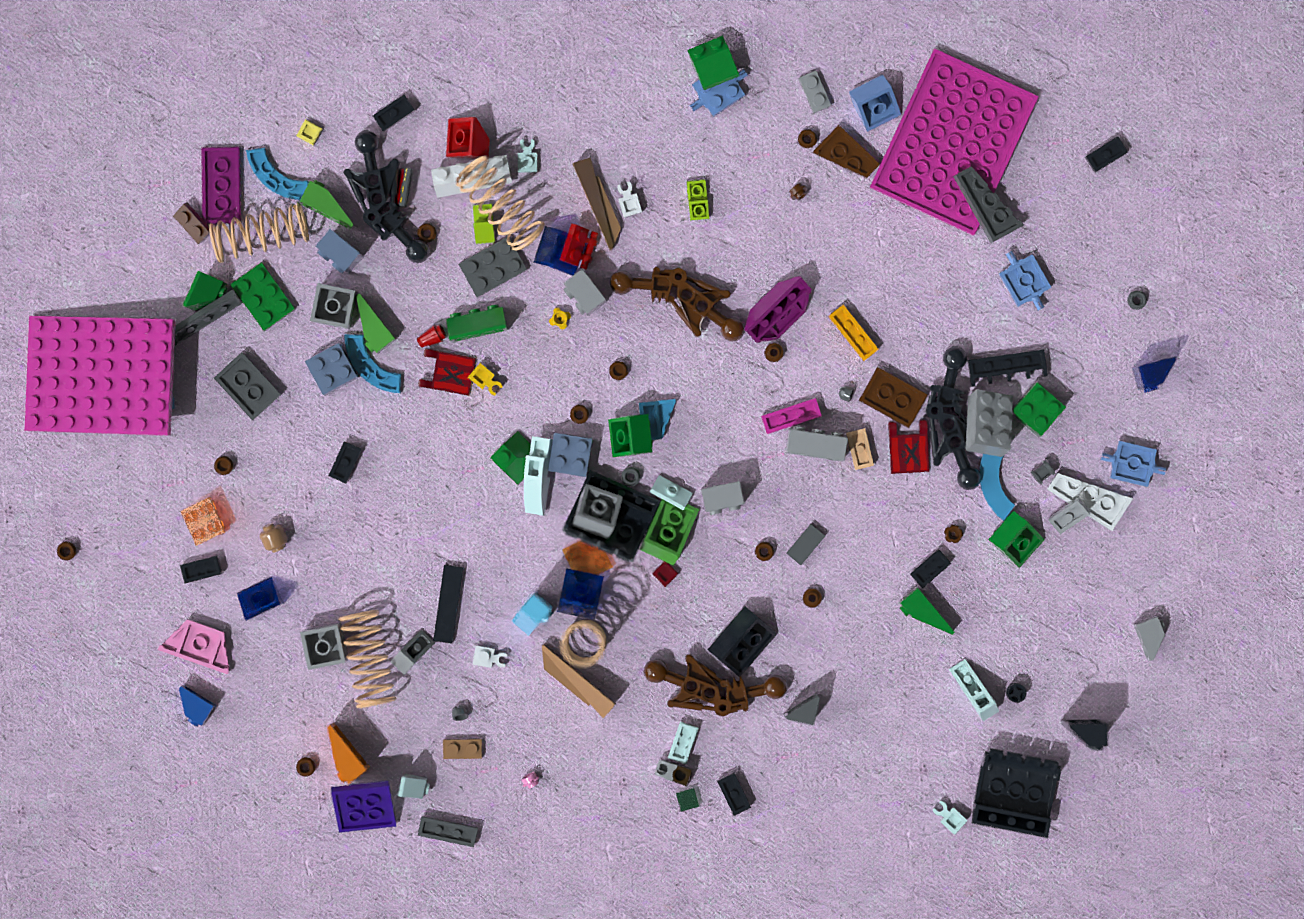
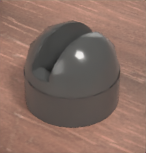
M850 386L841 387L838 393L839 397L844 401L850 402L854 388Z
M459 705V708L455 706L452 709L453 720L462 721L468 718L467 710L463 705Z

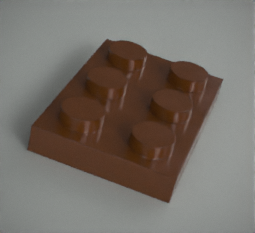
M877 367L858 401L910 428L928 394Z

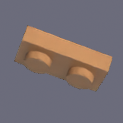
M443 739V759H482V739Z

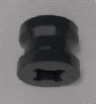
M1012 683L1006 688V696L1012 702L1019 703L1026 698L1027 692L1023 685Z

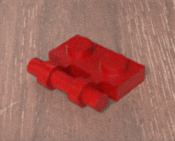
M571 223L560 260L574 266H578L579 261L582 260L580 268L587 270L589 263L593 259L591 256L594 247L597 246L599 233L591 231L588 238L589 229ZM587 244L585 252L582 254L584 246Z

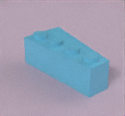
M536 592L522 606L512 619V622L529 636L540 622L545 623L551 617L553 606Z

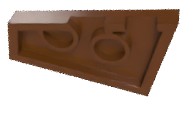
M840 125L812 152L866 179L880 165Z

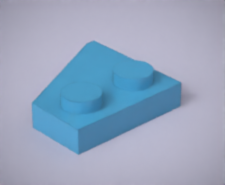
M676 399L638 403L639 414L649 415L652 440L663 438Z

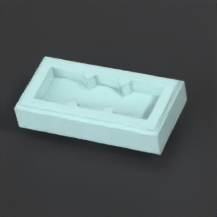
M660 475L650 493L682 510L685 509L693 494Z
M680 721L668 755L669 759L684 764L687 763L698 727Z

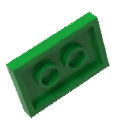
M262 262L230 284L264 332L296 310Z

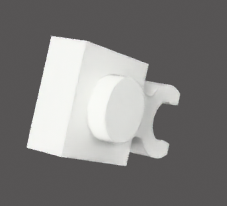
M627 182L628 190L623 191L620 185L617 186L618 192L623 195V198L618 200L624 218L642 213L637 193L631 195L632 185L630 182Z
M476 645L472 665L492 668V664L496 663L499 667H506V664L500 663L499 658L501 656L507 657L508 654L501 652L497 655L494 654L495 648Z

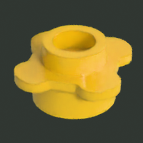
M555 308L552 318L549 319V324L551 326L556 325L561 330L567 328L566 323L571 318V314L561 311L560 308Z

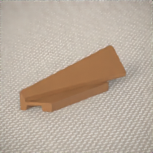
M591 158L574 162L572 164L607 246L612 251L621 230L619 222L599 177L595 176Z
M543 644L544 670L588 706L591 704L598 714L604 718L616 703Z

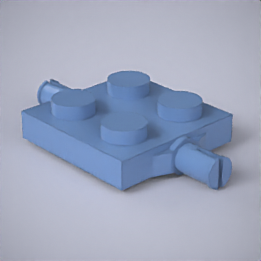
M743 69L739 72V77L707 90H703L699 80L692 84V87L697 92L699 99L689 106L693 112L704 106L715 117L745 97L744 92L739 86V81L747 77V73Z
M1013 250L1005 254L1011 265L999 273V276L1017 307L1026 302L1033 301L1038 311L1045 306L1039 297L1043 292L1052 287L1033 254L1021 260H1017Z
M1118 441L1117 449L1113 455L1104 452L1101 454V456H1104L1101 457V461L1111 462V479L1148 487L1153 473L1161 475L1166 473L1163 472L1166 471V467L1155 465L1157 449Z

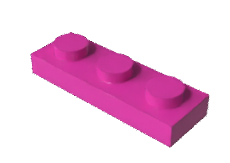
M814 398L763 415L761 418L766 433L770 434L821 417L822 415L817 400Z

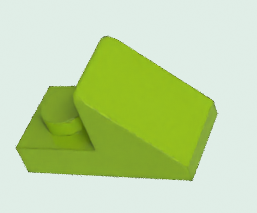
M492 204L482 205V210L484 211L492 209ZM473 205V225L476 244L495 243L494 225L488 222L489 213L482 214L478 210L479 205Z

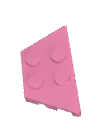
M187 619L181 627L158 647L159 651L229 674L224 631Z

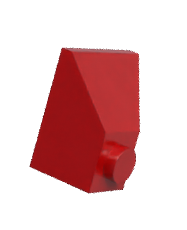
M477 117L448 119L446 157L467 159L489 158L490 139Z

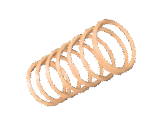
M488 157L477 158L461 171L456 179V186H460V191L470 192V202L480 203L478 209L480 213H489V224H498V234L508 235L507 244L512 246V250L524 249L542 233L545 226L544 221H537L527 226L512 243L510 241L512 233L528 224L534 217L535 211L525 213L513 225L510 231L501 232L503 222L519 213L525 206V200L515 203L501 220L492 221L491 216L493 212L506 205L515 196L516 189L506 192L494 204L492 209L482 210L484 201L498 193L505 186L507 179L497 181L481 199L473 200L474 191L485 185L497 173V168H492L483 174L472 188L464 189L463 186L474 180L487 166ZM485 161L481 168L473 176L466 180L468 175L481 162ZM541 224L531 235L518 241L528 230Z
M299 202L296 205L290 204L289 222L283 210L279 207H276L274 211V224L269 214L262 210L260 213V228L255 218L251 214H247L245 219L246 232L240 220L236 217H233L231 221V234L226 224L221 220L218 221L217 227L210 223V237L218 262H224L220 225H222L227 234L234 257L236 259L239 258L235 239V221L242 232L249 255H253L249 232V217L256 228L263 251L267 252L263 215L266 216L277 246L281 249L278 225L279 211L288 230L291 242L295 246L296 239L292 217V208H294L305 242L308 243L309 233L301 204Z
M379 610L342 616L338 619L339 621L359 618L343 624L340 627L343 631L372 629L349 637L343 642L345 645L373 644L353 651L346 656L349 660L374 659L349 670L350 674L378 673L353 683L352 687L355 689L380 688L355 699V702L359 703L356 705L357 708L380 705L397 699V697L393 696L361 700L394 687V684L359 685L387 675L391 670H355L383 661L389 656L386 654L353 656L385 644L384 640L349 642L380 631L383 628L380 625L348 627L378 616Z
M579 620L573 623L564 633L562 639V651L565 657L571 663L578 666H589L597 662L606 646V635L603 628L591 620ZM578 627L593 629L600 638V650L595 655L585 658L574 654L568 642V637L572 630Z

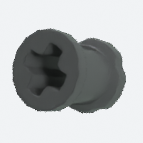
M1046 460L1035 471L1032 470L1030 472L1039 485L1051 474H1056Z

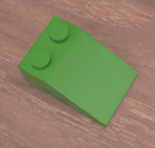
M662 499L639 550L674 566L682 552L699 509L687 504L685 509L682 510Z

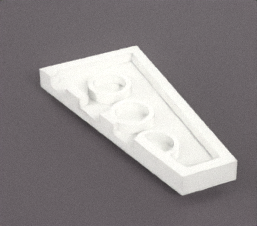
M1059 473L1055 475L1047 488L1048 491L1067 503H1071L1079 497L1091 510L1088 516L1113 531L1133 499Z

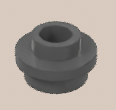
M1133 291L1129 294L1127 303L1130 308L1140 310L1146 305L1147 298L1143 292ZM1134 297H1138L1140 299L1139 304L1134 303Z
M628 467L623 470L621 479L625 485L635 486L640 481V473L636 468ZM629 473H633L635 476L631 481L627 479Z

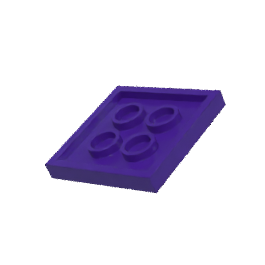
M389 780L331 787V796L339 833L396 827V816Z

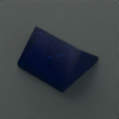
M272 577L237 592L246 621L284 604Z

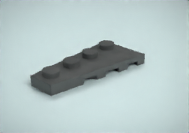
M972 167L953 176L990 243L1024 226L1020 220L1018 221L1014 217L1009 207L1006 208L999 200V196L987 187L988 184Z

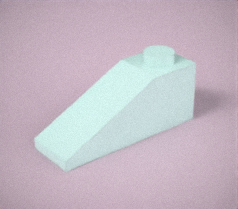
M966 659L949 669L982 721L999 712L996 703Z

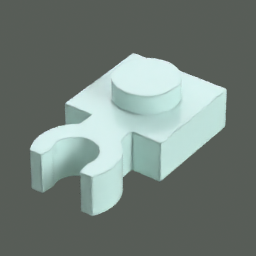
M521 139L520 146L523 153H518V173H537V153H532L535 142L531 139V145L525 147L524 140Z
M940 801L939 803L943 806V810L938 812L934 808L933 812L937 816L944 817L940 822L955 835L968 820L954 808L948 811L947 805Z

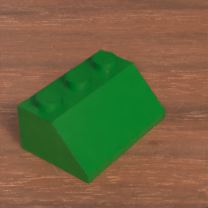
M496 304L488 306V310L480 311V308L469 310V314L461 315V312L450 314V318L446 319L449 340L456 342L508 331L504 308Z

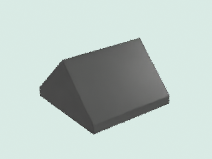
M815 693L784 713V716L787 720L814 726L820 698Z

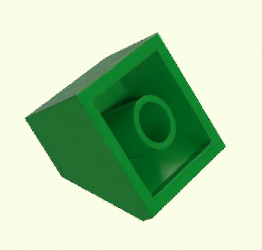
M723 35L687 50L692 67L703 90L739 77L738 70Z
M1013 511L988 540L1020 568L1045 539L1028 521Z

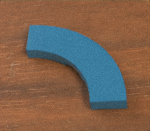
M266 148L246 150L249 164L262 184L282 197L292 200L301 199L309 181H297L280 174L272 166L267 156Z
M344 334L347 355L358 374L365 381L381 390L401 394V374L388 372L380 368L371 359L366 350L364 335Z
M982 454L980 461L981 490L991 510L1004 521L1015 505L1004 494L999 480V468L1003 456Z

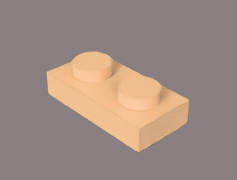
M865 428L847 432L846 436L854 469L858 470L874 466Z

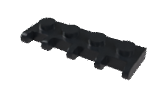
M1044 349L967 360L971 387L975 386V379L987 377L988 384H992V376L1006 374L1007 382H1010L1012 373L1025 372L1026 379H1030V371L1042 369L1043 377L1048 376Z

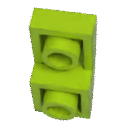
M706 180L686 181L690 221L709 219Z

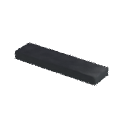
M444 565L433 641L453 643L463 567Z

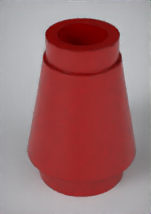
M440 324L437 326L433 325L417 338V342L423 348L443 342V339L447 338Z

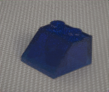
M545 226L533 263L567 275H575L578 266L560 260L568 233Z
M1176 356L1132 368L1137 389H1143L1144 393L1159 389L1158 385L1164 383L1175 364Z
M566 568L557 612L595 620L604 576Z

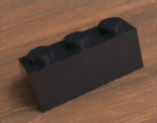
M745 606L707 650L740 677L775 638L777 633Z
M1100 719L1061 720V724L1080 743L1086 745L1089 749L1101 751L1103 747H1108V723Z

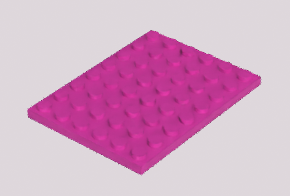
M934 48L870 185V189L974 236L980 224L953 176L972 167L994 193L1039 96Z
M29 316L24 431L171 436L175 320Z

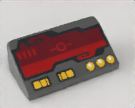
M399 168L398 189L395 203L399 207H407L413 174L411 168Z

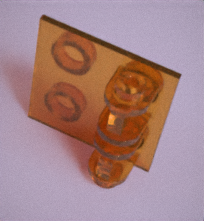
M211 497L180 511L195 546L226 533V526L224 527L222 520H220L222 517L218 516L219 511H216L214 500H211Z
M581 541L562 549L578 584L613 568L606 552L599 550L597 546L592 547Z

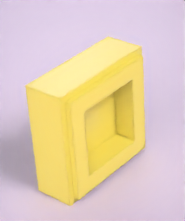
M305 119L296 136L314 146L323 129Z

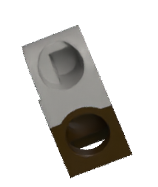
M659 759L654 774L666 780L688 786L694 769Z

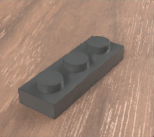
M421 816L417 836L474 847L478 828Z

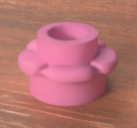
M531 772L521 779L524 783L523 787L528 786V788H532L539 783V775Z

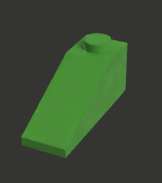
M314 180V182L310 181L299 203L351 229L353 223L330 192L324 188L325 185L317 180Z
M359 293L356 297L364 338L367 340L365 345L371 352L375 351L379 354L396 339Z

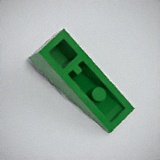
M915 588L899 602L901 605L899 609L906 617L910 615L914 619L951 635L955 633L918 588Z

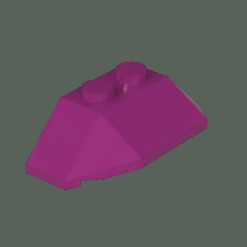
M800 276L777 283L750 309L744 330L756 343L779 339L806 312L809 294H811L812 289Z

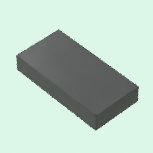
M810 524L786 554L799 565H802L824 539L825 535Z

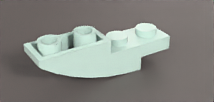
M532 436L530 455H526L524 473L525 513L545 515L550 478L547 475L553 439Z

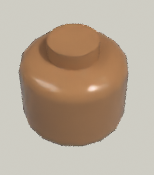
M273 523L265 525L259 535L264 548L267 551H272V553L284 549L288 541L283 527Z

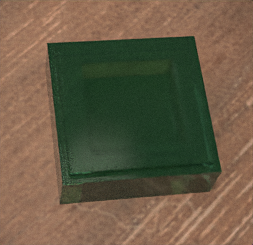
M694 788L676 792L681 812L699 807Z

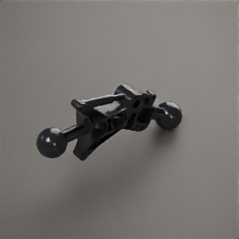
M361 131L355 138V147L364 156L367 172L359 173L345 169L343 173L347 177L358 203L361 204L364 210L363 220L376 233L381 235L380 238L383 241L395 235L406 247L408 259L413 263H422L429 257V246L424 240L413 239L403 228L409 216L403 217L404 210L398 212L399 206L395 203L400 161L392 159L387 166L378 169L374 153L379 145L378 137L372 131ZM373 175H377L379 178L378 183L375 185L370 183V178ZM359 186H361L367 192L370 207L369 209H367V206L364 202L365 198ZM376 194L382 195V201L379 204L374 203V196ZM389 204L390 210L382 214L381 211ZM375 215V219L372 221L371 216Z
M952 346L943 354V362L947 367L943 386L931 385L930 390L932 392L929 395L926 407V415L930 418L931 426L930 439L933 464L939 466L943 458L953 452L960 469L957 474V483L965 490H973L979 486L981 474L978 469L970 466L964 450L966 448L967 418L961 412V407L963 406L959 405V401H964L960 396L966 393L954 388L958 370L962 369L967 362V354L962 348ZM933 407L938 409V413L935 415L931 413V408ZM943 407H954L955 413L959 415L961 420L955 415L943 413ZM948 418L954 422V427L950 430L945 429L943 426L944 420ZM935 419L938 420L944 436L940 446L938 433L935 430ZM955 436L961 440V444L957 448L950 445V439Z

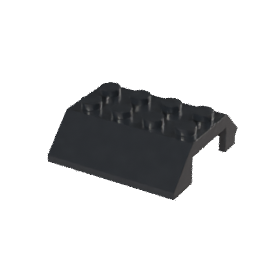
M590 470L562 531L572 538L581 539V542L592 547H599L598 549L610 555L615 554L617 558L633 563L660 501ZM586 484L622 496L615 526L608 539L571 527L580 495Z
M990 748L989 752L985 751L980 765L973 801L972 824L1048 838L1052 821L1050 814L1056 783L1059 781L1061 766H1058L1059 761L1045 759L1043 763L1041 762L1042 758L1026 755L1025 759H1022L1023 754L1007 751L1006 755H1003V750Z

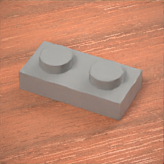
M817 71L798 78L813 114L831 107Z
M1078 497L1050 516L1048 521L1062 534L1090 515L1091 510Z

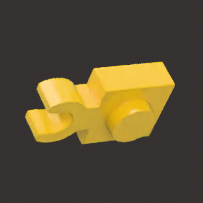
M481 363L468 376L482 390L487 386L490 394L493 396L496 395L492 390L494 385H498L500 388L503 387L500 382L492 380L495 375Z

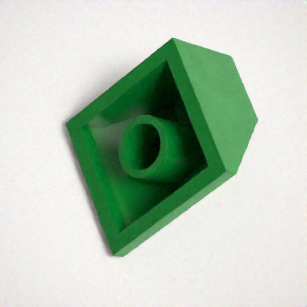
M197 271L182 306L193 311L204 308L226 294L227 283Z
M517 431L490 459L519 485L524 480L526 455H530L531 444Z

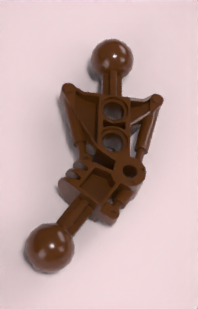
M654 267L652 279L633 278L630 273L623 270L615 272L610 278V287L617 294H627L632 289L651 290L652 303L654 298H658L659 303L661 299H665V304L669 303L674 306L676 313L696 338L701 336V324L705 317L721 327L722 336L728 341L740 340L745 333V326L740 319L734 317L726 318L713 308L719 301L728 299L731 295L730 291L723 290L700 279L691 278L681 268L660 270L659 267ZM675 276H680L681 280H676ZM686 280L696 284L697 287H700L709 292L697 291L691 285L686 283ZM672 286L677 288L678 304L674 301V297L669 295ZM685 290L690 291L692 297L688 300L684 299L681 295ZM699 302L706 303L707 309L705 311H700L697 308Z
M686 654L685 656L688 666L686 676L668 670L665 662L659 659H652L644 666V676L648 681L660 683L664 680L681 687L676 696L667 701V706L670 708L677 707L698 711L703 709L715 711L719 716H726L730 713L738 712V710L748 711V698L767 695L771 699H779L788 690L786 680L779 675L768 677L764 684L745 687L741 676L740 681H736L735 677H733V682H729L728 678L722 680L716 676L714 671L694 658L692 654ZM714 680L720 683L721 687H726V697H720L718 684ZM688 681H695L697 687L693 690L686 687ZM707 688H713L715 694L708 697L704 694V691ZM699 698L701 700L714 704V707L703 705V703L689 701ZM721 704L726 705L724 709L719 708Z

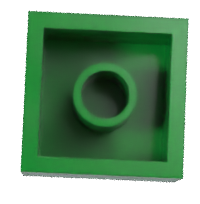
M1036 382L1012 408V415L1036 436L1041 437L1066 409V406Z
M648 414L608 419L612 458L653 453V442L650 433L651 424Z

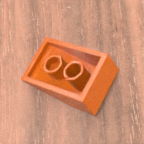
M335 722L327 727L336 770L339 772L337 776L343 783L347 782L349 785L370 766Z

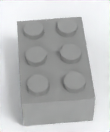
M979 389L968 396L966 451L1002 457L1011 450L1013 396Z
M798 426L788 430L785 453L844 461L848 438L843 437V433L832 432L831 435H825L823 430L813 429L812 432H806V428Z

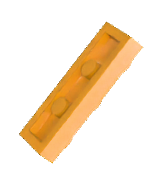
M844 304L828 316L863 362L879 350Z

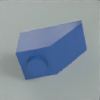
M185 685L180 686L179 693L184 714L189 718L188 722L197 727L198 725H204L216 704Z

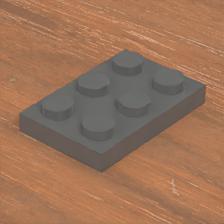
M507 237L459 263L477 298L527 271L518 252L512 250V246L507 244Z
M243 352L214 377L218 384L252 421L281 396L279 391Z

